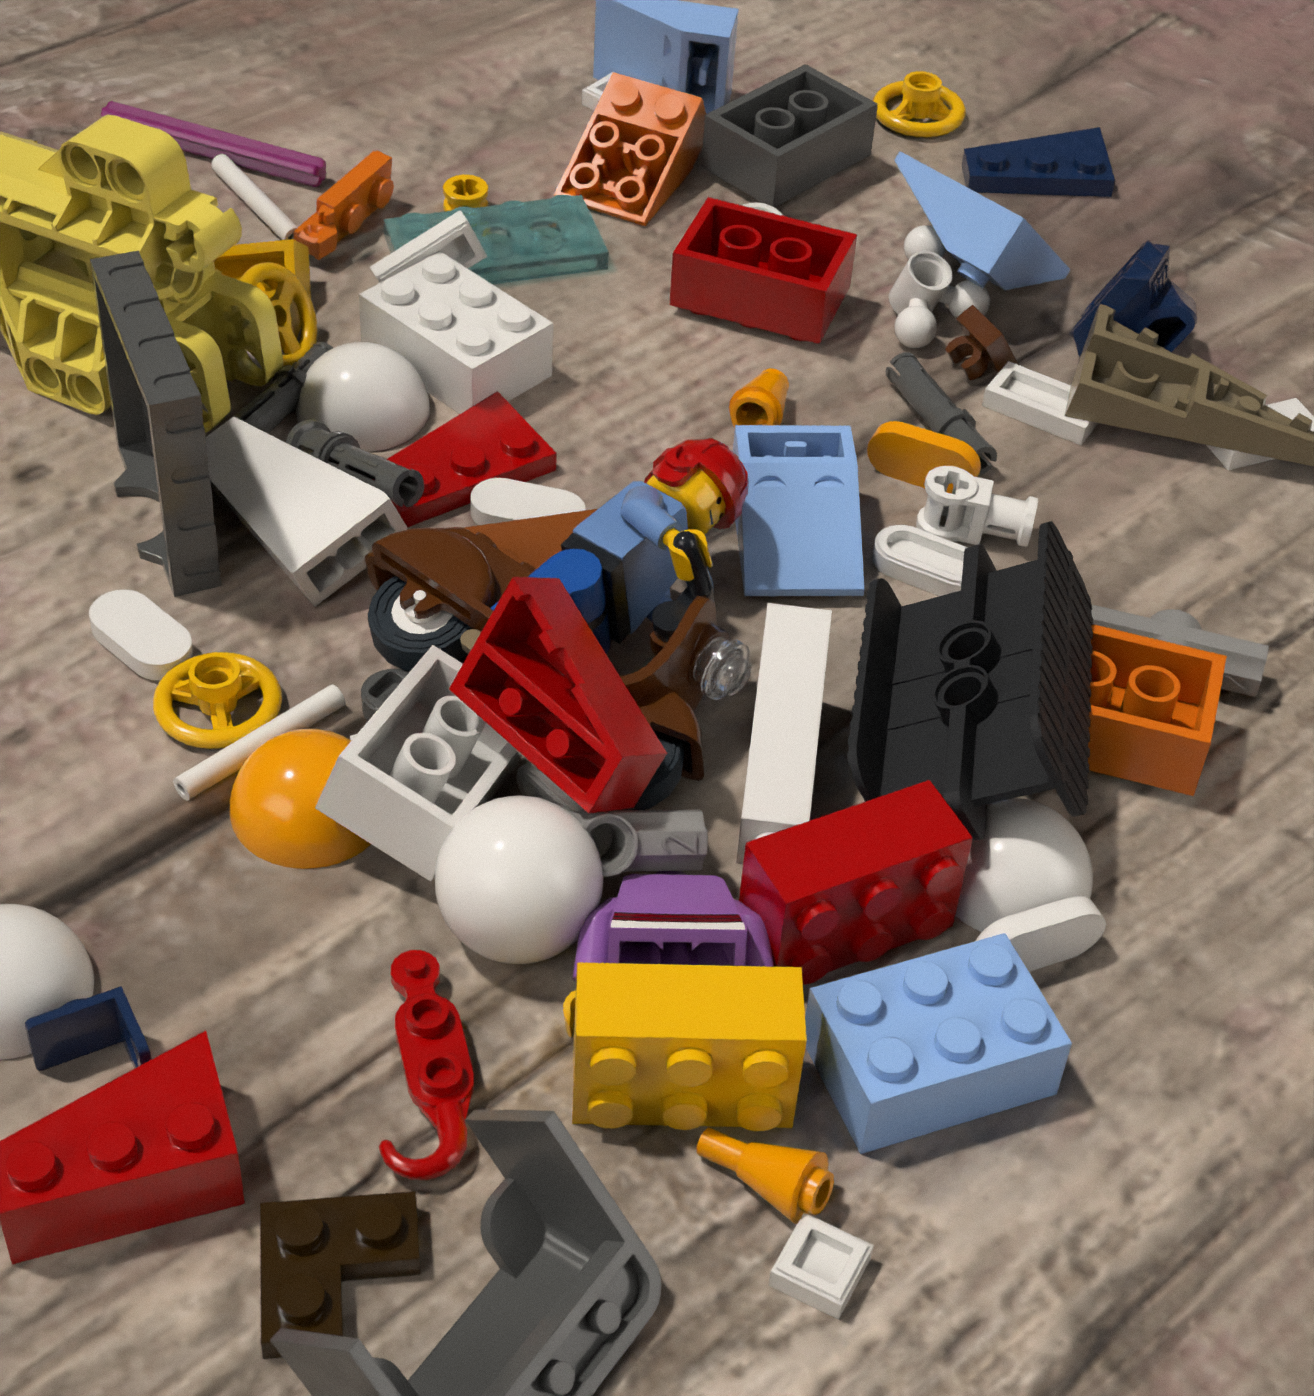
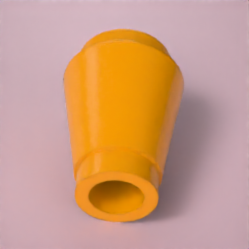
M766 369L735 392L729 404V412L734 427L735 425L754 424L780 425L789 389V381L786 375L777 369Z

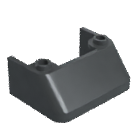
M474 1109L465 1119L505 1178L486 1201L480 1222L481 1236L485 1248L500 1269L408 1380L394 1363L383 1358L372 1357L360 1339L286 1328H280L270 1340L312 1396H592L655 1313L661 1295V1277L653 1257L554 1111Z

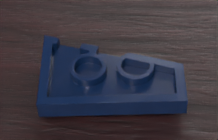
M1100 127L964 149L961 165L966 187L977 193L1112 197L1115 184L1114 174Z

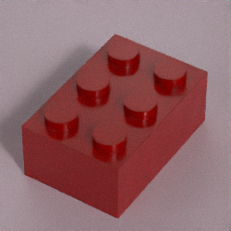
M708 197L673 251L669 305L689 310L697 315H709L736 322L747 328H759L786 335L797 341H809L820 344L851 286L857 234Z
M927 780L746 842L739 901L762 918L772 948L774 967H802L803 985L811 984L821 979L828 972L858 961H873L890 949L918 939H933L948 928L953 927L973 837L932 782Z

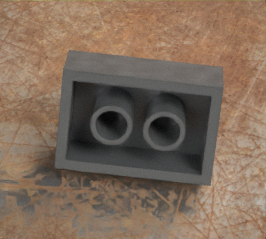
M804 64L706 114L701 167L754 197L760 203L768 204L775 208L871 155L878 103Z

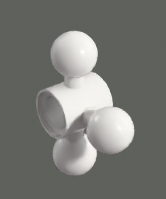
M922 225L911 230L904 242V252L908 262L889 292V302L893 310L898 314L894 326L898 340L909 348H922L928 345L936 335L937 322L932 311L938 302L948 304L950 312L955 318L972 305L985 315L990 306V296L985 287L981 288L969 280L962 281L954 287L950 286L952 270L949 264L942 258L945 253V247L932 226Z

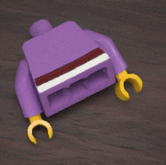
M658 871L655 874H630L623 877L618 896L608 898L589 914L579 931L572 979L576 982L577 962L774 967L770 940L762 918L740 901L733 899L723 878L715 875H686L683 871ZM576 990L572 991L563 1003L565 1028L569 1037H572Z

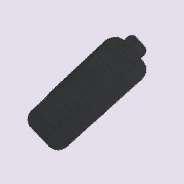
M1053 521L1042 523L1039 527L1038 558L1034 561L996 570L982 544L965 548L961 591L901 606L894 591L885 579L880 578L869 583L870 587L867 591L868 601L865 606L866 617L863 621L864 632H862L861 637L862 646L859 652L860 661H858L857 667L859 670L856 676L857 686L854 691L855 702L852 706L853 717L850 721L851 733L848 737L849 752L847 753L848 764L851 768L854 782L865 802L930 780L973 837L972 842L982 840L985 837L987 804L1055 789L1071 816H1080L1087 812V789H1089L1087 773H1089L1088 758L1090 757L1088 742H1090L1089 727L1091 722L1089 712H1091L1090 682H1092L1090 668H1092L1091 654L1093 649L1091 644L1093 639V617L1091 610L1093 609L1091 598L1073 561L1074 557L1071 551H1068Z

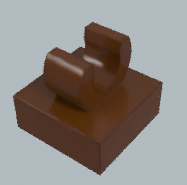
M974 305L970 306L956 318L965 336L953 339L945 350L955 365L966 356L972 355L961 364L964 373L970 381L980 377L986 371L988 365L997 374L1008 361L1019 365L1004 335Z

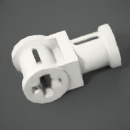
M940 466L929 471L926 476L924 485L928 496L925 507L921 508L917 514L916 527L952 542L960 541L978 545L980 544L982 533L1016 540L1018 546L1027 548L1036 515L1038 498L1029 496L1026 500L992 494L993 480L974 477L966 470L955 466ZM949 483L953 484L952 494L946 492ZM941 516L947 517L944 526L939 524Z

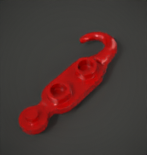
M423 950L403 952L391 964V983L394 989L406 998V1001L400 1005L395 1014V1035L408 1093L412 1102L419 1107L437 1130L439 1146L433 1154L425 1158L412 1159L397 1152L390 1140H383L379 1144V1151L384 1163L395 1174L410 1180H431L444 1176L459 1164L467 1149L468 1130L465 1119L467 1118L474 1092V1072L460 1015L453 1003L435 993V989L440 982V964L436 957Z

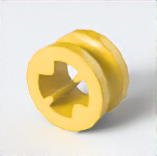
M463 174L453 176L444 182L443 194L445 199L443 210L447 216L450 217L461 210L468 221H474L488 213V201L486 199L488 196V185L485 180L474 175Z

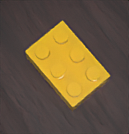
M577 962L572 1124H594L608 1129L619 1128L625 1125H662L678 1130H690L700 1126L743 1127L750 1131L793 1128L807 1042L802 967Z

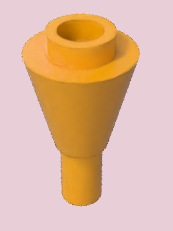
M710 1127L705 1129L699 1138L696 1150L697 1155L735 1171L738 1178L794 1224H798L804 1212L814 1216L818 1215L830 1198L834 1185V1175L828 1171V1157L825 1152L755 1142L746 1144Z

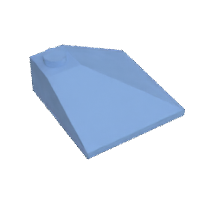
M899 151L894 161L944 247L961 264L957 270L960 275L981 288H984L989 281L1004 290L1066 278L1071 269L1023 217Z

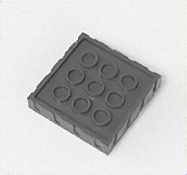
M139 250L90 259L117 448L125 467V471L114 482L117 497L135 495L154 499L160 502L163 531L152 539L137 544L139 557L163 566L174 597L220 587L222 583L200 392L192 378L182 350L176 341L173 329L164 308L161 306Z

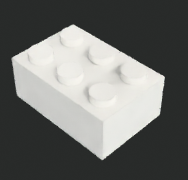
M441 251L359 294L361 342L377 343L391 348L404 356L419 372L427 392L459 414L497 391L507 401H510L552 376L553 323Z
M434 645L430 647L338 756L315 806V809L430 882L435 877L438 855L450 831L471 810L492 800L522 757V754L449 690L463 664Z

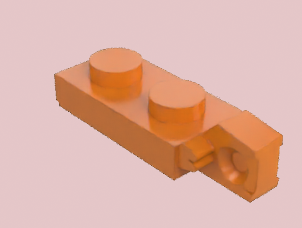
M377 150L370 153L317 199L316 212L294 230V240L309 247V254L315 256L317 260L336 250L337 243L348 233L354 234L368 216L378 208L385 207L389 202L394 189V183L391 180L392 157Z

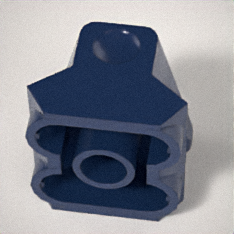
M1147 240L1095 296L1081 314V319L1069 333L1075 340L1079 357H1081L1100 304L1114 309L1113 320L1140 334L1146 327L1159 335L1157 345L1170 352H1173L1192 332L1197 323L1196 303L1169 279V245L1153 244Z

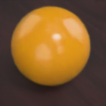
M300 729L280 734L260 745L244 762L232 786L230 821L239 841L250 852L265 861L284 867L301 869L335 865L358 855L371 845L369 842L315 809L338 756L352 740L327 730Z

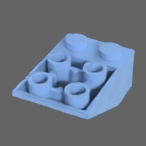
M596 0L593 78L600 80L608 74L615 72L702 97L706 114L728 104L732 94L739 9L679 0Z
M735 425L733 452L743 463L749 479L748 495L742 506V514L735 521L744 596H864L858 464L851 426Z

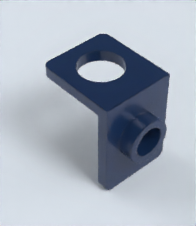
M122 986L86 999L72 1000L58 1009L32 1017L25 1022L32 1058L36 1069L39 1071L52 1068L123 1042L134 1069L151 1060L148 1044Z

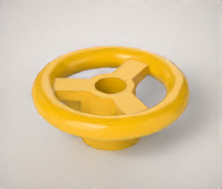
M915 71L907 74L903 81L893 82L882 87L873 98V101L878 103L876 118L880 123L895 132L913 137H936L948 134L956 130L963 123L966 115V108L962 99L949 88L942 86V81L938 76L925 71ZM903 95L900 105L896 109L889 111L886 103L896 96ZM913 118H915V119H926V118H930V119L937 120L938 122H933V123H919V122H912V121H908V120L913 119Z
M270 262L256 264L243 274L240 281L257 286L264 279L278 282L275 294L269 299L276 313L281 349L285 353V355L282 354L283 366L293 365L311 349L317 340V318L312 300L301 281L285 267ZM292 300L296 304L301 322L299 343L291 328L289 308Z
M230 652L206 653L184 660L163 676L155 689L153 697L154 715L161 728L168 735L184 744L205 749H221L236 742L276 718L282 704V690L273 672L264 664L251 657ZM260 687L263 701L259 710L247 721L233 726L231 712L236 708L237 700ZM172 700L199 706L204 714L211 716L213 729L197 728L183 722L175 714Z

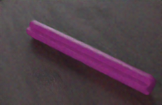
M114 101L108 102L106 107H103L101 110V117L115 115L160 129L173 137L181 149L188 153L214 159L219 154H225L239 167L312 187H319L322 181H325L327 175L326 161L320 157Z

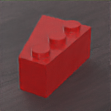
M512 577L449 690L587 813L634 808L667 755L666 750L559 578Z
M206 1030L0 1140V1223L12 1265L245 1204L238 1150Z

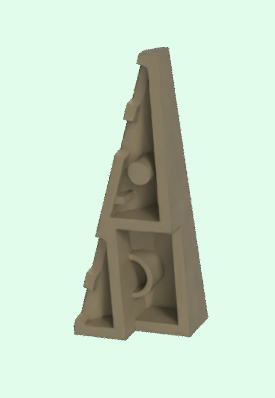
M1103 304L1099 305L1071 383L1064 416L1314 466V432L1310 430L1313 420L1300 413L1293 420L1265 405L1267 395L1194 354L1186 358L1157 345L1159 336L1157 333L1145 327L1138 334L1113 320L1114 309Z

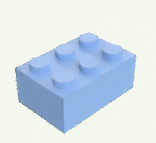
M1006 933L811 987L805 1016L806 1049L860 1155L1056 1095L1072 1045L1071 1040Z

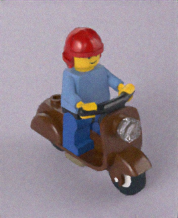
M713 438L688 439L672 448H667L653 462V470L645 477L644 482L634 481L582 521L561 544L562 551L550 557L537 569L526 562L518 563L501 552L496 544L485 534L480 532L474 534L463 527L411 528L392 533L372 544L373 551L365 555L369 578L377 591L372 597L367 618L373 644L388 663L406 671H411L432 645L463 664L512 577L559 578L606 654L610 650L611 640L620 644L647 617L653 623L654 631L649 636L651 650L655 657L638 671L620 677L663 745L667 755L634 808L622 810L650 809L671 794L680 781L681 776L696 781L703 780L702 730L694 714L703 695L713 700L721 699L727 694L732 696L743 688L751 674L752 665L749 662V647L737 639L731 640L728 632L717 626L714 585L708 567L711 568L713 566L705 536L712 527L716 529L729 528L742 514V506L748 495V473L739 457L727 445ZM677 578L686 581L687 588L676 601H673L670 598V587Z

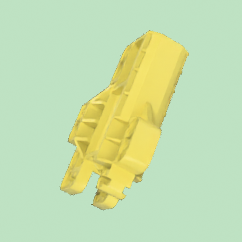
M105 115L64 142L60 149L57 150L38 144L37 141L23 139L0 131V330L29 391L89 414L98 415L103 413L111 406L90 259L139 250L161 306L164 308L173 329L176 341L182 350L192 378L200 392L201 402L208 410L206 412L202 409L203 425L206 433L224 420L225 416L230 412L231 404L226 380L232 382L234 379L254 386H263L272 380L275 373L283 367V357L276 313L268 296L252 284L221 274L222 271L215 270L214 260L237 244L242 237V227L239 218L232 208L224 213L217 208L218 202L216 197L191 189L183 150L168 133L115 115ZM247 351L257 359L262 369L252 362Z

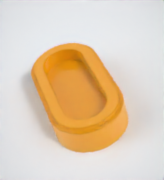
M889 421L880 425L867 446L868 458L880 473L925 488L924 483L928 472L936 467L955 466L966 470L974 477H978L981 470L978 454L966 442L900 421ZM949 483L946 492L952 494L953 484Z

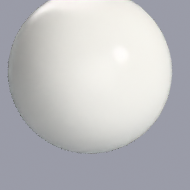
M370 342L343 344L320 356L306 373L307 376L304 386L301 388L296 408L298 423L303 420L313 419L325 424L331 432L341 431L350 434L358 441L360 448L367 452L389 449L410 440L423 429L430 414L426 386L416 368L395 350Z
M520 795L507 796L488 801L474 808L460 819L454 829L450 831L441 847L436 863L435 893L445 922L454 935L472 951L490 960L502 963L530 964L552 958L568 949L578 940L579 931L587 917L600 904L603 889L602 863L594 840L583 829L582 823L570 812L545 799Z
M1012 798L987 804L985 837L982 840L973 841L971 844L955 916L972 928L982 932L993 922L1012 914L1068 897L1084 896L1091 898L1093 885L1092 865L1081 836L1061 814L1039 802Z
M0 904V1060L31 1054L25 1028V1022L28 1019L58 1009L72 1000L92 997L94 990L92 964L84 945L77 935L60 919L46 911L20 904Z

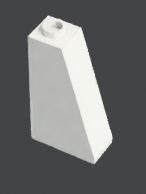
M234 416L205 437L208 471L212 489L314 607L366 568L365 555L373 551L372 544L392 533L408 529L391 499L383 491Z
M767 603L737 863H743L746 842L810 821L832 610Z

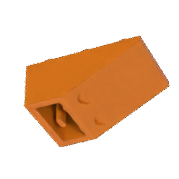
M613 72L554 193L555 199L646 226L691 172L703 147L706 115L703 98Z

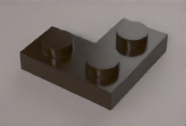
M416 1191L260 1203L261 1349L263 1359L283 1358L270 1341L280 1328L344 1337L342 1281L420 1275Z

